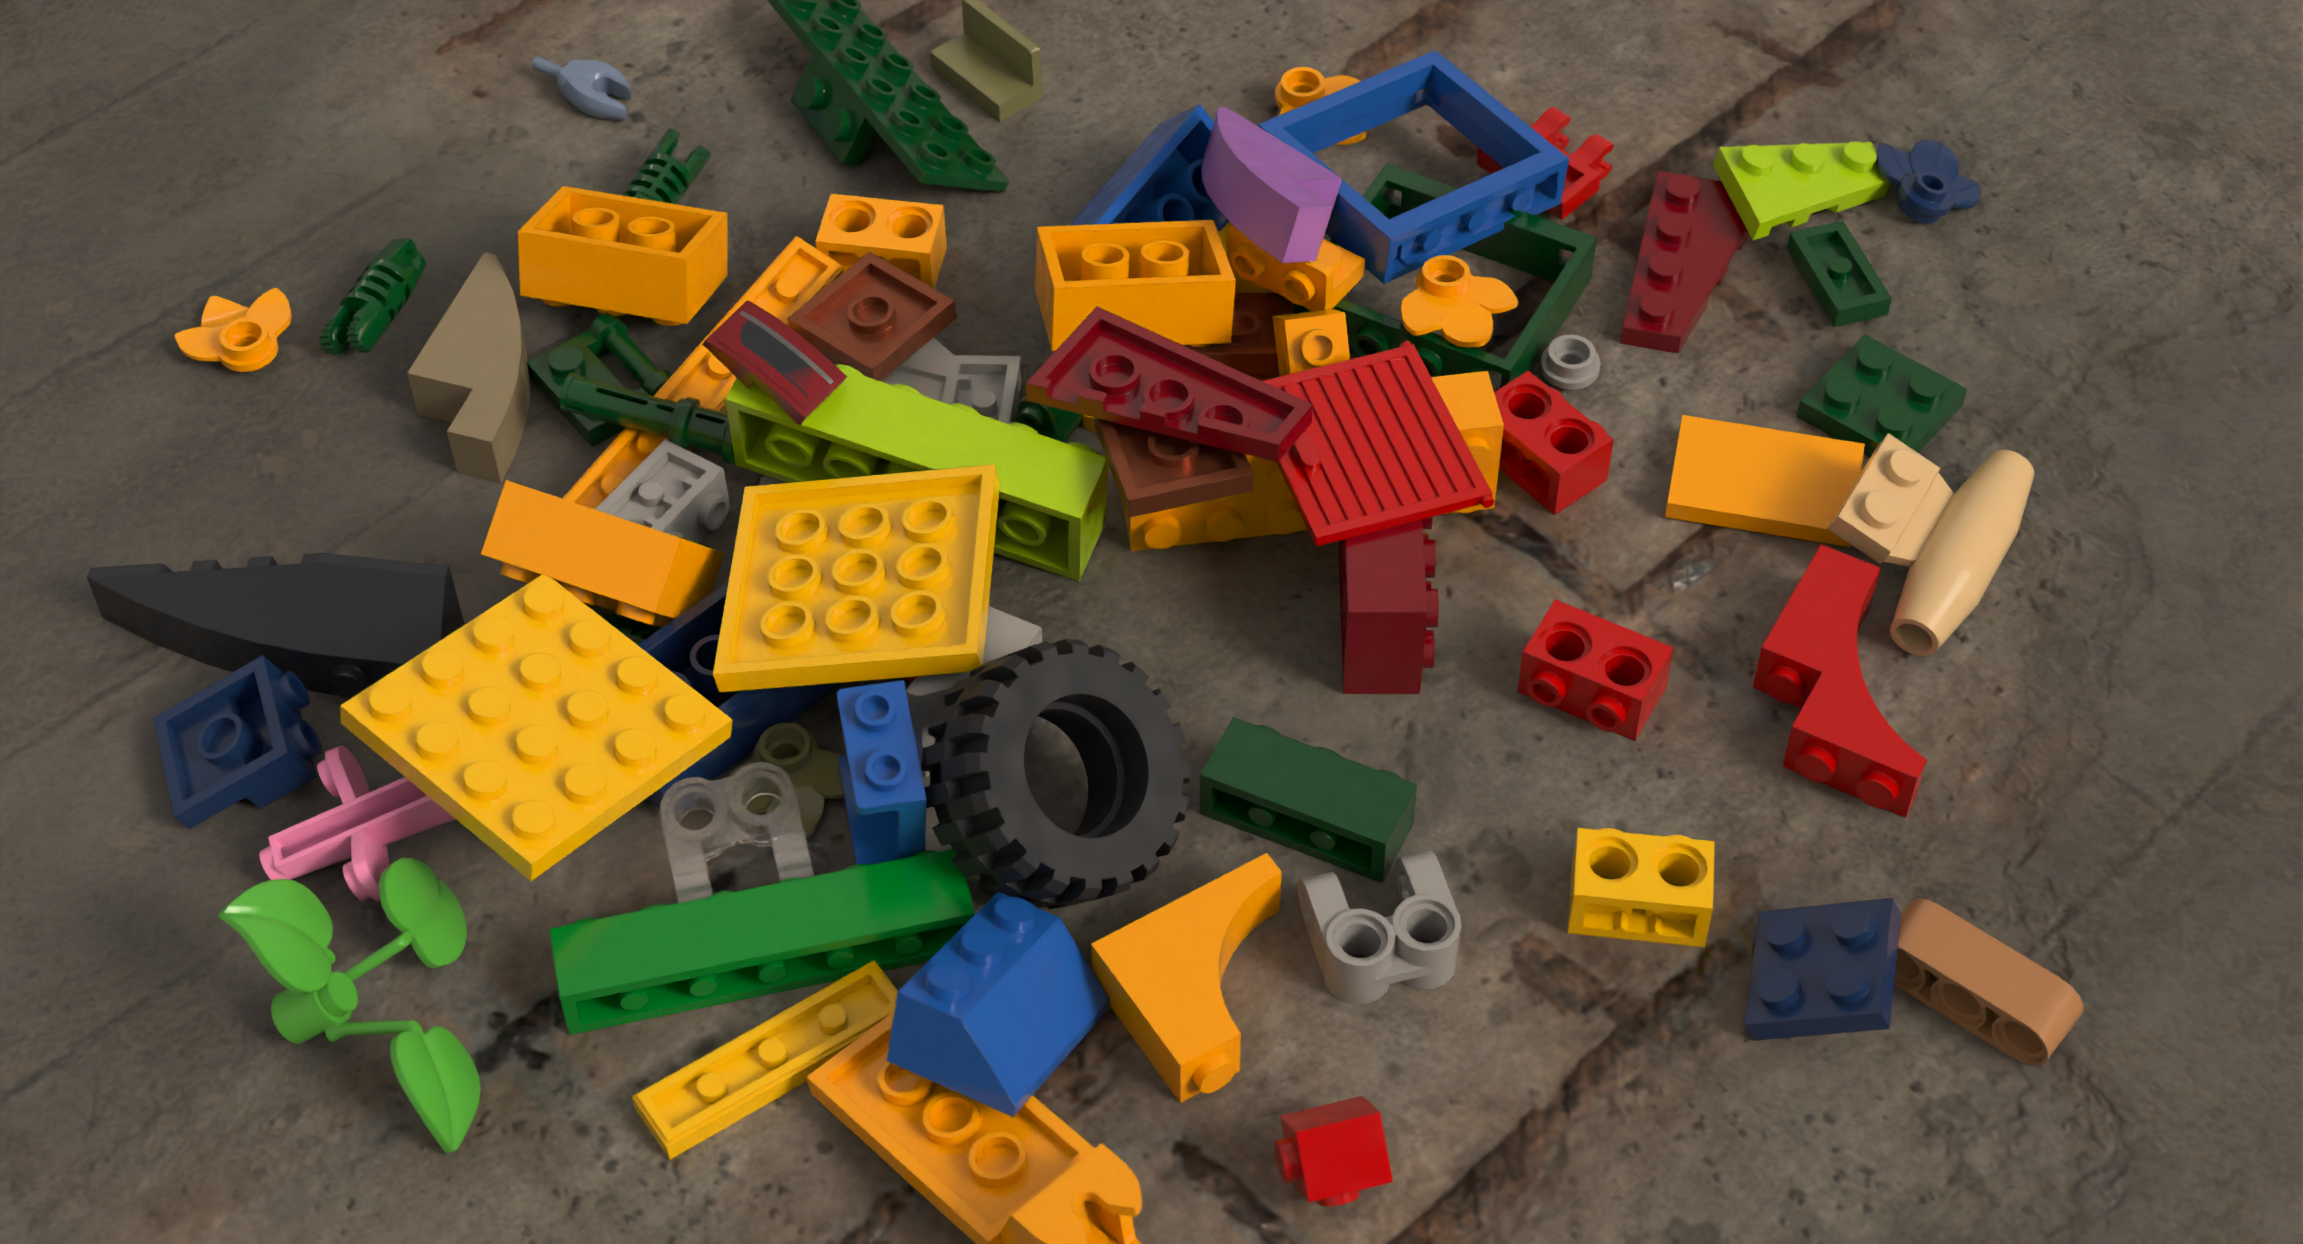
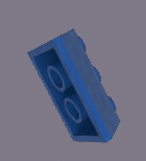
M998 892L897 992L886 1061L1013 1117L1108 1011L1110 999L1060 917L1034 907L1025 899L1010 897Z

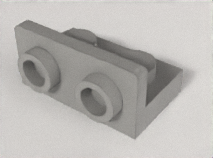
M665 439L595 510L698 544L711 530L721 526L730 510L724 468Z

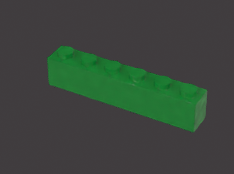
M954 849L938 852L922 851L908 858L872 865L856 864L842 871L807 878L791 877L772 885L736 892L720 891L706 898L671 905L655 904L636 912L600 919L584 918L570 925L550 928L559 997L569 1035L833 982L875 960L882 971L927 963L975 915L966 877L952 863V859L957 854Z

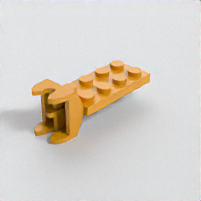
M894 1012L806 1077L811 1094L975 1244H1141L1136 1239L1132 1217H1137L1142 1209L1141 1189L1136 1176L1125 1162L1103 1143L1099 1144L1096 1148L1091 1146L1033 1095L1011 1117L886 1061Z

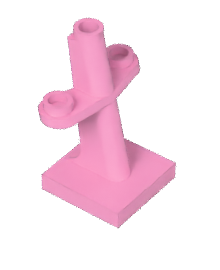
M338 746L326 751L325 759L317 764V769L326 789L334 797H340L343 804L269 836L270 846L262 849L259 856L261 864L271 880H292L352 858V861L343 865V874L350 890L361 901L370 897L379 901L380 877L385 868L390 865L387 845L456 819L406 777L370 792L365 775L356 758L346 747Z

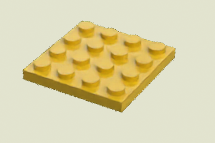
M996 465L745 487L713 676L719 692L966 673L981 666L984 661L1000 480Z
M544 574L340 705L341 724L530 881H533L731 737L733 719L558 582Z

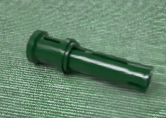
M570 373L566 377L559 400L562 411L586 415L631 429L668 438V441L686 450L692 447L722 455L724 463L735 465L727 413L702 407L699 399L689 396L686 399L681 398L678 402L613 384L591 380L575 373Z

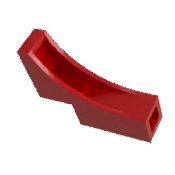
M1821 544L1761 647L1753 688L1771 695L1776 700L1791 703L1802 708L1791 728L1783 767L1799 773L1812 782L1823 783L1859 798L1871 807L1885 809L1906 818L1915 802L1927 759L1911 748L1882 716L1869 694L1858 659L1857 633L1871 608L1881 568Z

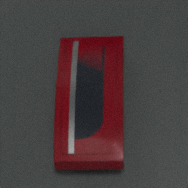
M749 300L741 305L702 344L748 389L756 383L799 426L847 378L836 365L797 332Z

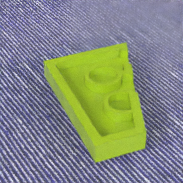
M1871 142L1719 147L1712 164L1753 241L1768 236L1773 226L1786 222L1792 228L1807 223L1812 213L1824 209L1837 213L1882 198L1886 195L1891 184L1878 171L1876 166V150Z

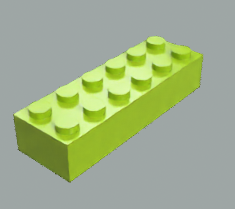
M837 364L836 366L847 376L845 381L799 426L756 383L748 389L736 377L725 398L735 465L787 483L995 464L1000 484L994 553L1080 582L1106 522L1108 461L1106 456L1098 454L1091 447L1078 442L1067 444L1040 435L1033 428L1022 423L1007 424L980 415L975 409L965 404H947L923 396L916 389L908 385H890L866 377L855 368L843 364Z

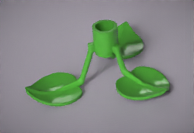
M414 858L399 859L385 868L379 881L380 901L388 919L402 933L393 941L343 973L331 972V965L335 962L334 953L327 948L333 935L331 918L320 900L304 885L288 879L269 880L247 889L229 902L221 910L218 917L243 937L260 963L286 988L276 994L271 1003L272 1018L281 1035L292 1043L301 1044L324 1032L331 1042L344 1036L398 1034L393 1037L390 1043V1056L393 1069L402 1089L446 1155L458 1149L476 1114L481 1090L476 1066L463 1044L449 1030L441 1026H435L423 1032L421 1026L415 1020L346 1023L352 1014V1010L356 1008L358 1003V994L353 981L394 956L410 943L420 960L432 969L445 967L456 961L462 954L467 939L465 915L457 897L450 887L438 878L435 870Z

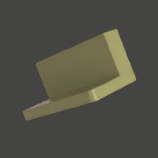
M963 0L964 33L930 51L931 68L997 121L1002 122L1042 99L1040 49L1034 42L979 0Z

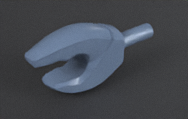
M539 56L533 60V69L556 78L560 93L580 112L601 119L624 120L627 118L626 106L606 95L612 94L623 99L631 98L632 89L628 81L613 66L598 60H571L564 67Z

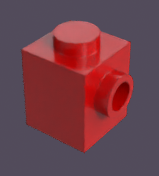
M1363 1096L1280 1115L1284 1138L1274 1141L1278 1169L1285 1184L1293 1182V1185L1308 1202L1317 1201V1204L1320 1206L1343 1205L1360 1197L1359 1190L1393 1182L1380 1111Z

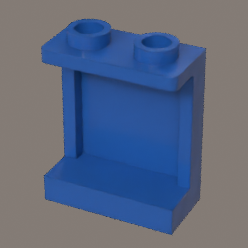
M904 680L840 689L837 692V704L846 755L838 756V769L855 865H872L911 857L918 852L926 851V795Z

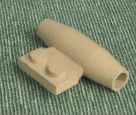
M1888 433L1876 447L1829 525L1828 529L1879 564L1884 561L1910 567L1890 627L1892 639L1903 650L1917 656H1930L1934 654L1978 605L2018 533L2034 479V469L2030 462L2014 451L1997 450L1992 452L1959 489L1953 493L1939 474L1940 467Z

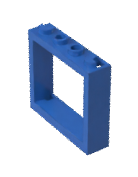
M1436 50L1258 124V127L1336 174L1313 153L1428 105L1504 168L1392 219H1388L1342 179L1325 233L1342 248L1364 258L1365 268L1383 284L1423 267L1424 263L1430 258L1449 255L1504 230V222L1515 217V215L1507 211L1510 208L1515 211L1522 210L1537 215L1561 203L1569 158Z

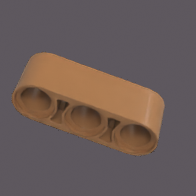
M1920 898L1911 900L1901 912L1894 985L2014 1060L2025 1065H2043L2083 1014L2084 1005L2075 989L2062 978L1935 902Z

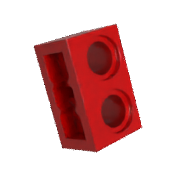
M1527 371L1494 392L1504 424L1499 470L1552 514L1556 515L1608 480L1614 439L1607 434L1599 423L1589 420L1569 404L1559 391L1553 387H1548L1530 371Z
M1555 599L1522 651L1517 692L1532 698L1543 706L1554 707L1588 721L1600 730L1614 732L1636 741L1667 688L1674 647Z

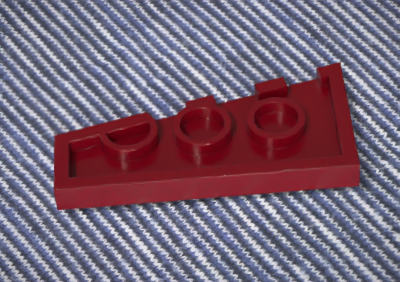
M1657 171L1620 344L1679 354L1706 309L1708 298L1715 286H1719L1726 276L1729 263L1736 251L1742 249L1750 236L1721 181L1694 177L1687 174Z
M1098 306L1026 382V398L1030 402L1279 462L1312 423L1313 404Z

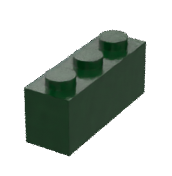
M1233 717L1200 774V815L1383 883L1413 826L1417 784L1403 780L1391 771L1376 770L1343 758L1328 748H1316L1286 737L1271 727L1254 725Z

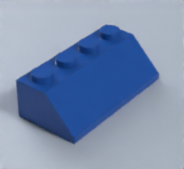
M1201 104L1159 123L1070 225L1214 220L1217 230L1221 231L1229 220L1218 210L1208 195L1202 181L1201 165L1214 121Z

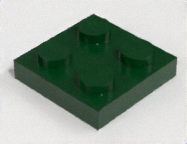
M1864 334L1800 400L1796 417L1838 440L1864 443V454L1868 457L1872 456L1876 447L1888 433L1919 453L1963 406L1967 388Z

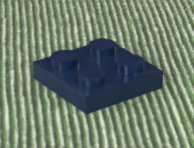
M1893 898L1759 911L1744 1022L1753 1040L1890 1029L1901 913Z

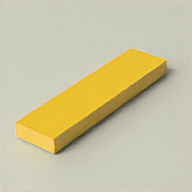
M875 960L633 1095L632 1099L635 1110L669 1160L807 1082L806 1077L895 1011L898 990Z

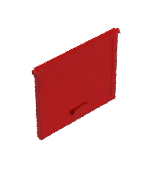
M1409 341L1401 343L1399 348L1262 381L1313 404L1312 423L1276 464L1315 546L1481 504L1484 508L1493 506L1494 499L1491 489L1414 344H1411Z

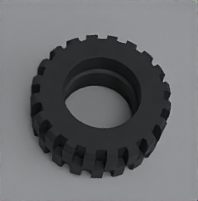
M1062 639L1054 643L1045 641L986 662L971 670L968 678L956 682L946 693L944 704L947 707L934 712L928 727V735L934 737L935 741L933 745L923 748L921 763L922 771L930 772V786L924 787L926 809L934 807L939 822L932 829L941 846L950 844L957 855L952 859V863L966 878L975 875L982 877L978 886L990 896L994 897L998 892H1001L1010 897L1025 899L1036 908L1046 906L1050 910L1113 896L1129 890L1132 883L1147 879L1158 869L1160 862L1158 857L1169 855L1175 845L1179 831L1174 829L1173 825L1174 823L1185 821L1189 797L1182 795L1183 784L1190 782L1189 760L1182 761L1179 744L1186 741L1180 724L1172 725L1166 713V710L1171 705L1161 690L1151 691L1145 684L1149 678L1148 675L1132 661L1119 665L1121 656L1116 651L1100 644L1089 647L1084 641L1075 639ZM1036 717L1043 718L1056 725L1069 737L1078 750L1086 770L1088 781L1087 806L1083 819L1074 834L1059 828L1045 816L1035 802L1027 783L1024 768L1025 743Z

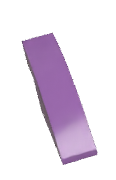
M1219 107L1201 165L1202 181L1208 195L1218 210L1235 228L1281 263L1316 261L1342 178L1229 108Z

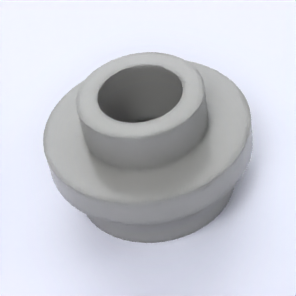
M1568 334L1555 338L1549 347L1544 350L1541 356L1540 370L1543 377L1552 385L1562 389L1575 390L1585 388L1595 382L1599 376L1601 363L1594 345L1588 339L1579 335Z

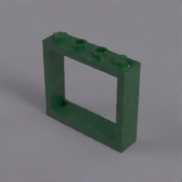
M1386 163L1363 194V197L1388 219H1392L1459 188ZM1395 190L1402 192L1401 198L1395 196ZM1510 208L1507 211L1515 217L1504 222V230L1462 248L1464 251L1554 282L1505 359L1476 348L1459 347L1447 341L1443 336L1433 332L1418 336L1412 335L1405 329L1402 321L1341 299L1333 309L1345 312L1349 354L1362 357L1399 348L1401 343L1409 341L1411 344H1414L1431 377L1488 371L1495 392L1523 373L1533 371L1544 350L1549 346L1592 278L1597 237L1522 210L1515 211ZM1333 239L1330 240V242L1338 245ZM1563 251L1572 252L1573 255L1571 258L1564 257ZM1293 303L1295 314L1312 312V310L1302 305Z

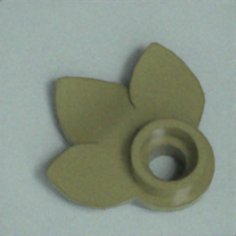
M779 723L769 727L760 736L754 748L753 759L735 768L726 782L724 802L729 818L740 819L765 812L769 824L780 835L794 840L806 838L821 824L825 810V799L843 798L838 769V756L842 755L819 749L815 739L803 727L797 724ZM788 756L793 757V758H790V759H781V758H783V757H788Z

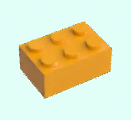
M562 186L518 230L520 296L542 299L543 303L556 307L572 304L596 308L601 314L608 313L613 316L631 314L648 317L661 325L688 324L728 276V213Z
M1214 220L1037 227L1035 291L1052 351H1056L1097 306L1181 345L1207 347L1210 344L1231 343L1236 280Z
M508 480L505 481L481 552L482 555L503 561L499 573L501 575L530 583L544 574L554 579L584 603L598 605L613 610L619 615L664 627L712 593L725 554L689 540Z

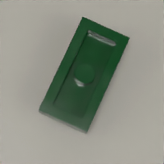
M1843 220L1790 232L1787 250L1834 327L1888 315L1892 297Z

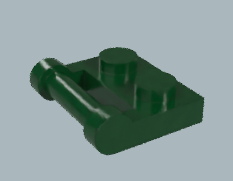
M608 313L598 316L591 323L588 331L527 362L530 379L591 447L620 433L625 427L594 417L562 411L559 404L560 393L568 374L575 373L591 380L624 387L598 359L611 352L642 385V388L636 390L638 392L654 396L672 376L667 370H659L627 336L628 329L618 316Z

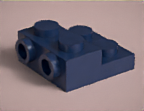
M262 655L153 718L174 818L191 829L245 797L262 809L317 777L313 758L322 753V745L314 729L309 723L302 720L300 710L310 704V698L305 686L293 672L283 673Z

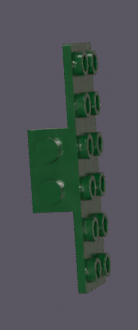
M767 0L812 54L802 77L797 82L790 101L842 164L860 166L877 132L921 183L999 192L1005 191L1009 180L995 165L996 160L993 155L982 149L968 133L967 125L949 112L940 101V94L924 83L913 70V63L898 53L887 40V33L881 27L873 24L861 10L862 5L858 0Z

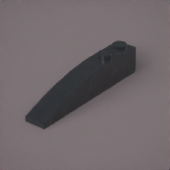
M330 553L304 554L300 564L278 565L273 556L250 557L247 566L241 568L223 569L217 560L193 561L189 571L173 572L165 564L156 563L94 567L90 569L87 575V580L102 617L156 645L230 672L238 670L263 655L283 673L293 672L301 680L306 690L338 695L346 699L353 698L465 625L450 567Z

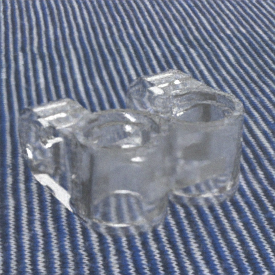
M756 762L742 767L733 777L710 781L702 777H689L675 782L665 792L660 803V818L679 903L706 898L712 895L713 890L706 861L719 856L728 847L745 843L759 847H773L780 881L791 877L807 878L814 876L794 785L789 775L779 766L768 762ZM769 794L780 800L778 807L766 815H756L746 809L748 803L759 795ZM695 809H704L714 815L712 821L706 827L699 830H688L680 825L682 818L688 812Z

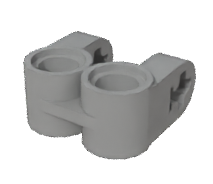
M1432 850L1396 858L1395 873L1402 903L1396 908L1394 915L1387 917L1367 909H1349L1338 877L1334 872L1298 880V897L1302 917L1321 969L1324 983L1330 993L1339 1000L1350 1004H1368L1380 999L1388 991L1391 983L1401 981L1409 987L1420 990L1434 989L1446 984L1454 976L1459 954L1462 928L1461 917L1457 911L1438 859ZM1419 940H1426V941H1430V942H1433V943H1421V942H1418V941H1419ZM1351 955H1362L1366 956L1367 958H1355L1351 957Z

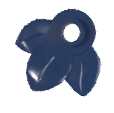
M1923 139L1914 145L1911 152L1902 151L1886 143H1880L1875 151L1877 155L1876 166L1879 173L1898 187L1899 197L1897 204L1900 210L1917 222L1934 223L1938 221L1940 216L1948 214L1951 208L1970 209L1980 199V185L1965 176L1958 175L1959 162L1955 153L1939 141Z

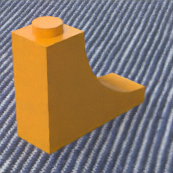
M1267 853L1091 944L1092 971L1110 999L1109 1006L1180 1103L1200 1092L1208 1094L1219 1090L1232 1079L1235 1073L1240 1071L1241 1033L1225 1006L1220 984L1226 966L1240 943L1253 929L1280 911L1282 871Z

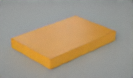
M1682 415L1665 517L1851 547V544L1834 534L1828 527L1861 474L1865 444Z

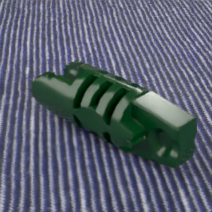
M668 128L622 196L678 204L711 157V152L699 145L696 150L691 152L685 165H683L677 159L671 157L678 145L680 133Z
M411 238L393 239L364 269L329 318L324 329H322V333L319 336V344H321V350H325L326 354H345L349 350V346L353 347L354 351H358V353L370 352L374 344L379 341L414 292V288L426 266L423 255L417 250L416 244Z

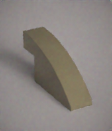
M486 252L481 256L410 367L407 376L417 414L451 422L447 435L457 473L502 483L517 453L527 421L531 393L530 376L527 367L529 358L512 287L496 255Z

